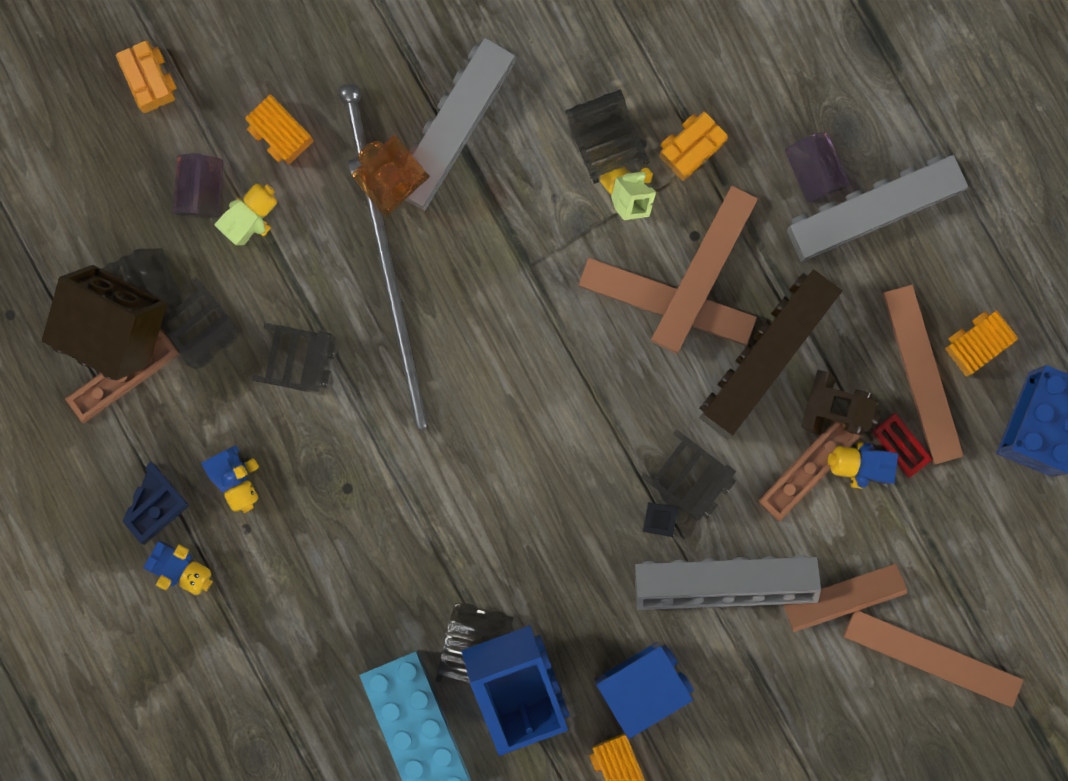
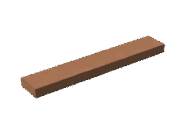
M731 186L651 338V342L676 355L678 354L758 198Z
M591 258L587 260L578 285L580 288L662 317L677 291L676 288ZM706 299L692 327L747 346L757 317Z
M913 284L884 292L882 295L928 450L933 459L932 463L935 465L963 457L964 455Z
M860 611L852 612L843 637L1011 708L1015 704L1024 681L1021 678Z

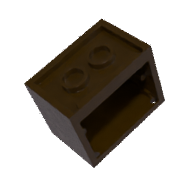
M90 265L59 277L42 342L51 346L55 352L66 354L76 359L80 365L91 367L101 372L105 378L117 381L149 366L168 302L95 265Z

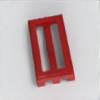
M893 413L871 431L886 452L897 453L881 433L882 430H885L914 466L910 469L898 454L897 465L907 478H911L933 460L896 413ZM891 423L897 426L922 457V461L919 462L889 426Z

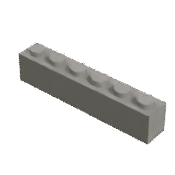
M486 38L483 39L480 45L476 43L468 55L470 62L466 69H459L454 77L453 84L455 86L450 95L447 93L443 95L437 106L440 111L436 118H430L422 130L424 134L423 139L419 145L414 143L407 155L409 162L404 170L401 168L397 170L391 181L394 185L392 190L395 195L424 212L516 63L514 54Z
M943 154L928 160V166L918 170L916 166L910 167L899 173L901 178L894 181L885 178L873 184L874 189L863 193L862 189L847 195V201L836 205L835 201L818 208L820 212L809 217L808 213L792 219V225L786 231L800 262L965 191L968 185L955 156L951 155L945 158Z
M796 555L792 558L767 556L762 559L752 560L738 557L727 561L709 558L701 562L675 560L672 563H658L656 561H645L642 564H635L637 610L818 603L821 592L817 557H808L806 555Z

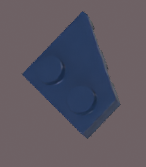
M153 462L147 464L145 469L147 470L141 487H137L133 496V504L128 508L122 521L143 545L149 542L189 506Z

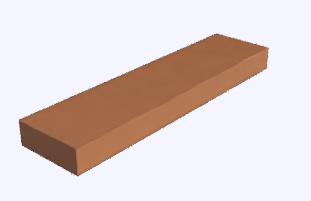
M161 329L149 366L117 381L107 379L100 373L65 398V400L81 423H86L181 353L166 332Z
M832 422L757 502L780 522L830 470V465H828L829 454L838 446L852 447L862 435L844 431L845 425Z
M893 564L821 589L818 603L783 604V608L794 633L907 594V587L897 565Z

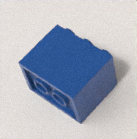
M1048 365L1029 371L997 449V455L1050 477L1068 474L1067 373Z
M531 625L461 650L470 685L499 756L568 731L565 718L570 717L564 701L565 699L555 677L556 675L546 653L541 635L534 636Z
M655 642L594 679L628 739L693 701L690 693L694 689L687 677L681 671L677 673L674 669L678 662L666 645L661 647Z

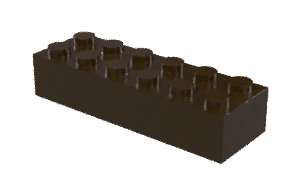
M813 269L808 275L803 272L788 290L793 294L790 299L784 296L772 311L771 315L775 317L771 323L766 320L753 336L757 341L752 347L748 344L737 357L735 362L739 366L734 371L730 368L717 385L721 389L717 395L711 392L699 407L703 411L699 419L727 440L735 434L842 293L840 288Z

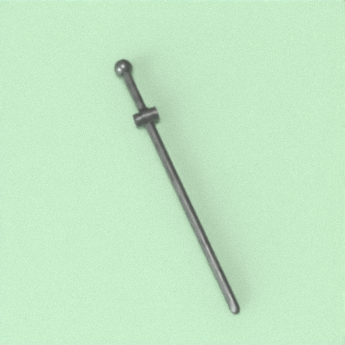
M346 84L339 89L338 97L340 102L347 107L357 153L356 159L349 160V168L353 178L361 176L363 180L417 429L425 430L427 420L374 180V172L382 171L381 161L378 154L370 155L368 153L358 102L361 99V90L356 84Z

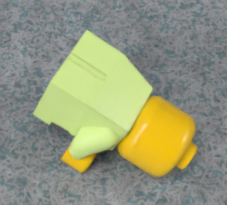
M611 163L602 170L600 182L607 192L611 194L616 212L623 220L649 217L652 209L651 203L654 202L656 191L652 187H647L644 182L650 183L653 173L648 168H643L640 172L630 173L623 164Z
M259 183L253 185L244 195L243 200L238 197L230 202V209L214 225L235 245H245L253 233L265 236L271 229V226H268L262 219L277 204V198L274 195L275 190L268 184L265 186Z

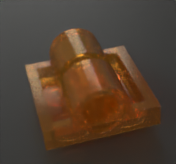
M395 134L385 144L379 141L367 144L358 156L361 166L351 174L377 209L386 217L430 177Z

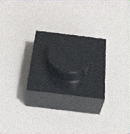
M648 502L643 532L673 537L678 508Z

